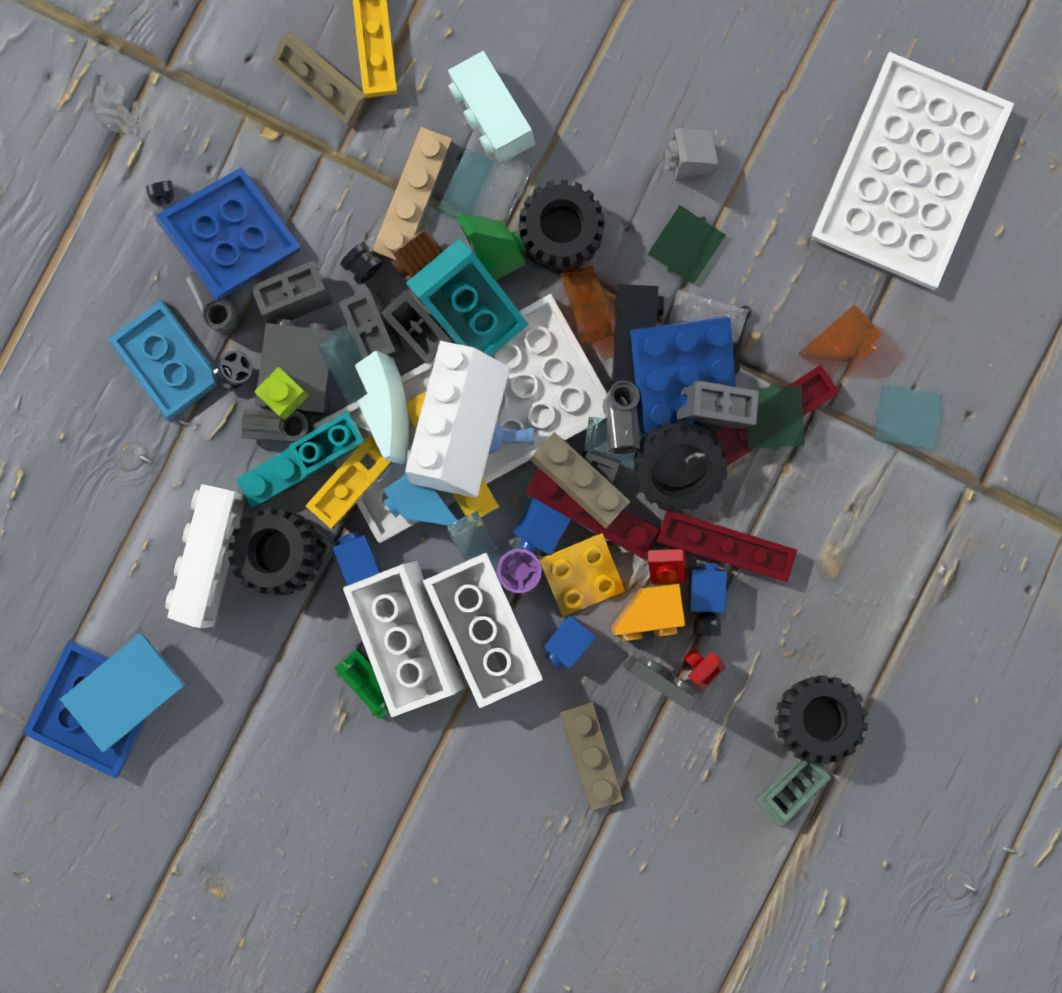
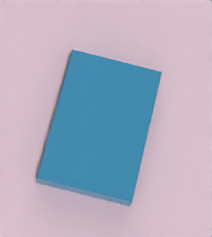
M160 300L107 339L167 421H171L217 387L212 377V365L163 300Z
M139 633L60 698V701L102 753H104L186 685L145 634Z

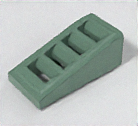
M799 759L769 786L755 802L777 826L786 825L832 778L819 763L814 764L804 759ZM804 767L817 780L814 784L801 772ZM794 777L806 789L804 793L791 781ZM784 787L796 799L793 803L781 791ZM774 797H775V798L781 803V805L785 808L784 811H782V810L777 806V804L772 800Z

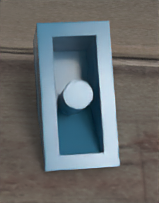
M406 474L383 490L388 496L384 503L395 518L401 514L404 519L450 527H455L459 524V521L435 489L410 484Z

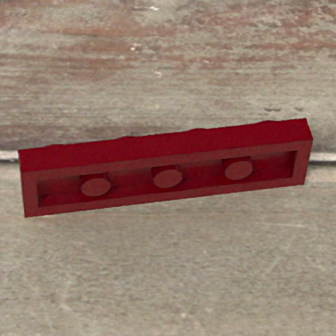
M821 364L759 404L756 425L741 429L725 427L715 433L717 440L719 439L728 466L840 393Z
M539 467L524 491L597 534L602 533L604 538L642 559L659 531L658 528L624 509L605 529Z
M668 509L665 511L656 540L660 544L683 549V551L783 582H788L797 553V549Z

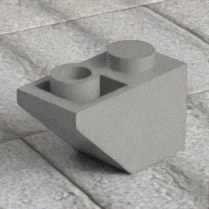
M687 128L674 129L672 139L667 143L668 150H665V161L668 171L673 170L675 180L715 173L718 161L712 131Z

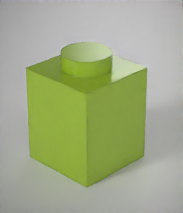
M280 367L254 391L284 420L309 397Z

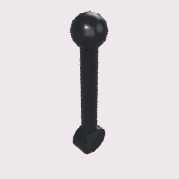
M747 305L739 308V316L741 318L733 351L735 374L740 371V364L738 363L747 318L752 314L751 308Z

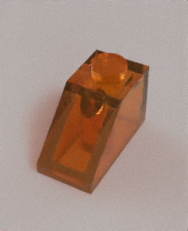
M593 266L560 274L580 344L612 336L613 330L607 301Z
M854 304L805 347L799 355L803 359L851 362L858 356L864 360L878 348L875 341L882 334Z

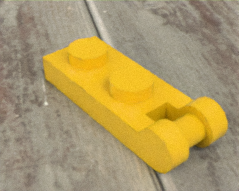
M371 435L364 440L363 444L357 447L306 504V507L330 529H333L382 473L393 463L383 458L374 437ZM367 455L376 462L370 470L361 463Z

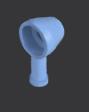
M496 423L489 454L497 452L503 443H529V445H534V428L502 430L499 424Z

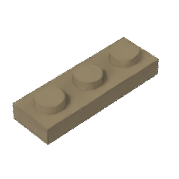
M291 31L284 34L271 61L346 125L354 121L366 95Z
M555 432L530 458L535 465L605 529L630 503L629 499Z
M593 702L560 711L590 810L593 811L622 802V794Z

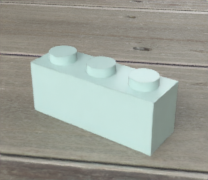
M484 51L448 70L452 82L448 85V89L457 104L462 101L467 110L463 113L472 130L478 127L483 135L479 140L488 156L494 154L501 165L535 146L531 127Z

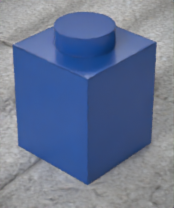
M533 497L513 533L522 539L519 545L537 555L539 550H542L551 555L571 519Z
M358 531L339 538L340 545L333 547L347 586L382 573L367 535L359 536Z
M698 563V570H689L687 610L725 613L727 571H718L719 564Z
M568 615L543 645L548 651L544 657L559 669L563 665L570 669L596 637L573 617Z

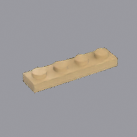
M420 127L372 249L373 254L394 261L396 258L392 252L417 234L453 143L452 138Z

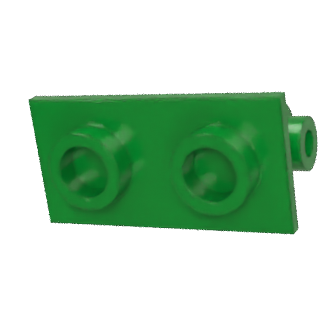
M356 648L334 670L338 673L336 676L338 678L342 677L372 711L371 715H376L380 720L389 710L371 662Z

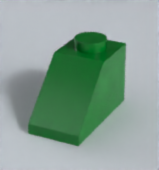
M466 214L456 217L472 252L495 281L526 265L521 253L526 248L517 231L511 233L504 222Z

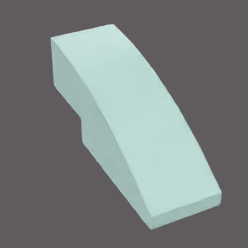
M374 351L355 365L368 393L357 402L383 458L402 465L407 461L409 444V417L406 395L394 358L379 351Z

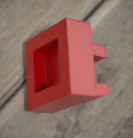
M694 649L684 657L687 663L694 669L688 677L702 692L726 668L712 651L705 659Z

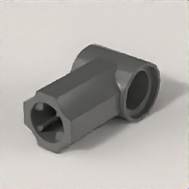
M194 271L190 272V275L185 279L202 311L204 323L222 335L234 333L240 326L241 317L237 309L233 307L228 295L216 302ZM222 310H227L226 320L221 324H216L217 314Z
M623 380L613 384L602 404L607 420L608 450L615 454H629L638 452L640 449L637 403L639 402L640 394L637 387L629 381ZM614 396L625 398L628 406L619 405L615 401Z
M244 409L241 429L242 438L294 443L313 431L310 420L297 411H294L286 420L274 411ZM294 419H300L303 423L302 432L297 436H289L287 432L288 424Z

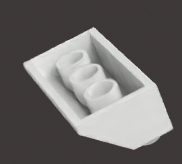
M440 341L405 471L410 484L478 498L510 371L509 366L473 347Z
M201 484L200 491L196 490L194 492L191 510L195 511L192 523H187L183 532L182 542L186 543L183 557L179 556L175 564L174 576H177L175 589H171L167 595L165 608L169 610L167 618L196 628L214 627L230 566L228 557H231L233 554V550H228L229 542L235 543L236 540L232 533L235 528L239 529L240 527L239 522L242 519L246 503L244 494Z
M487 553L423 581L479 708L543 680Z
M417 561L399 565L343 588L391 717L451 696L465 689L439 617L423 583L424 578Z

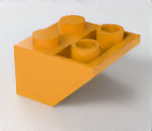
M679 584L640 588L612 624V634L620 635V640L622 641L643 638L642 632L654 630V635L657 636L677 634V627L685 626Z

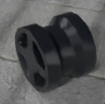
M364 242L352 248L340 263L345 271H351L354 274V280L359 285L368 281L383 264L378 256H372L369 253V247Z
M233 350L225 353L215 362L212 368L214 382L224 390L237 389L252 374L253 366L251 360L241 351ZM225 368L229 369L231 373L230 376Z

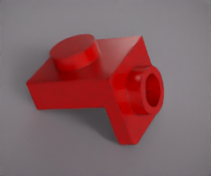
M683 549L648 550L651 584L686 583V556Z

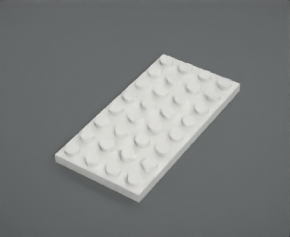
M551 294L519 311L529 325L491 356L510 367L497 424H499L502 430L534 428V445H529V443H503L497 452L489 454L483 475L486 484L529 462L531 456L554 432L566 441L606 419L602 404L607 392ZM435 358L427 364L424 363L401 376L406 401L427 391ZM357 401L314 424L315 429H318L347 411L364 440L369 435L373 436ZM410 418L407 461L402 465L393 462L357 501L359 509L379 544L419 523L418 521L406 520L401 514L395 518L384 503L388 496L383 490L406 474L405 471L416 433ZM353 450L348 455H346L345 457H343L335 463L337 469L340 468V466L349 458V456L355 450ZM368 455L361 461L369 470L376 463ZM435 489L447 506L457 502L451 492Z

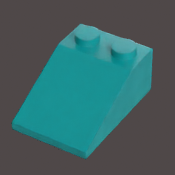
M460 239L456 240L406 282L456 344L473 347L490 357L529 325L475 254Z

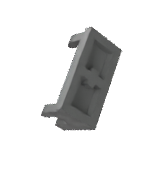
M314 260L251 286L261 315L270 324H276V319L293 320L333 303Z
M368 288L339 302L362 359L374 351H379L390 357H398L405 353L398 334L381 314L386 306L379 291Z
M696 380L693 381V385L684 387L681 391L682 396H687V403L685 407L678 409V420L683 419L690 422L695 421L735 429L756 425L759 391Z

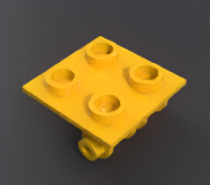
M602 533L539 559L562 617L625 592Z

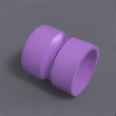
M517 548L508 551L501 557L497 565L499 582L505 589L513 593H524L532 590L541 578L542 568L539 559L534 553L526 549Z

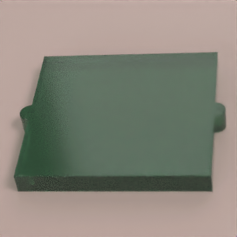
M679 205L647 255L667 267L669 273L675 272L694 285L726 234L707 223L705 217L699 218Z
M771 384L769 388H752L751 390L759 391L756 425L746 427L748 449L772 448L774 451H777L780 447L804 446L801 386L776 387L775 384Z

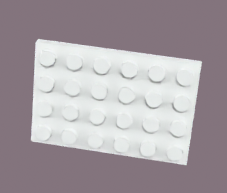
M889 52L810 239L932 290L937 289L1014 103Z

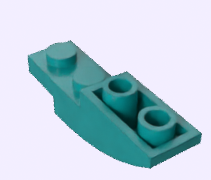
M346 411L290 444L288 449L238 477L236 481L251 508H258L283 492L294 489L322 472L365 441L351 415Z

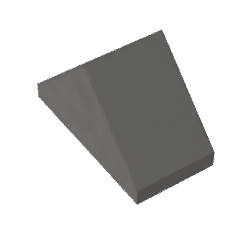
M407 290L402 292L381 312L396 333L426 364L436 356L440 341L449 343L452 341Z

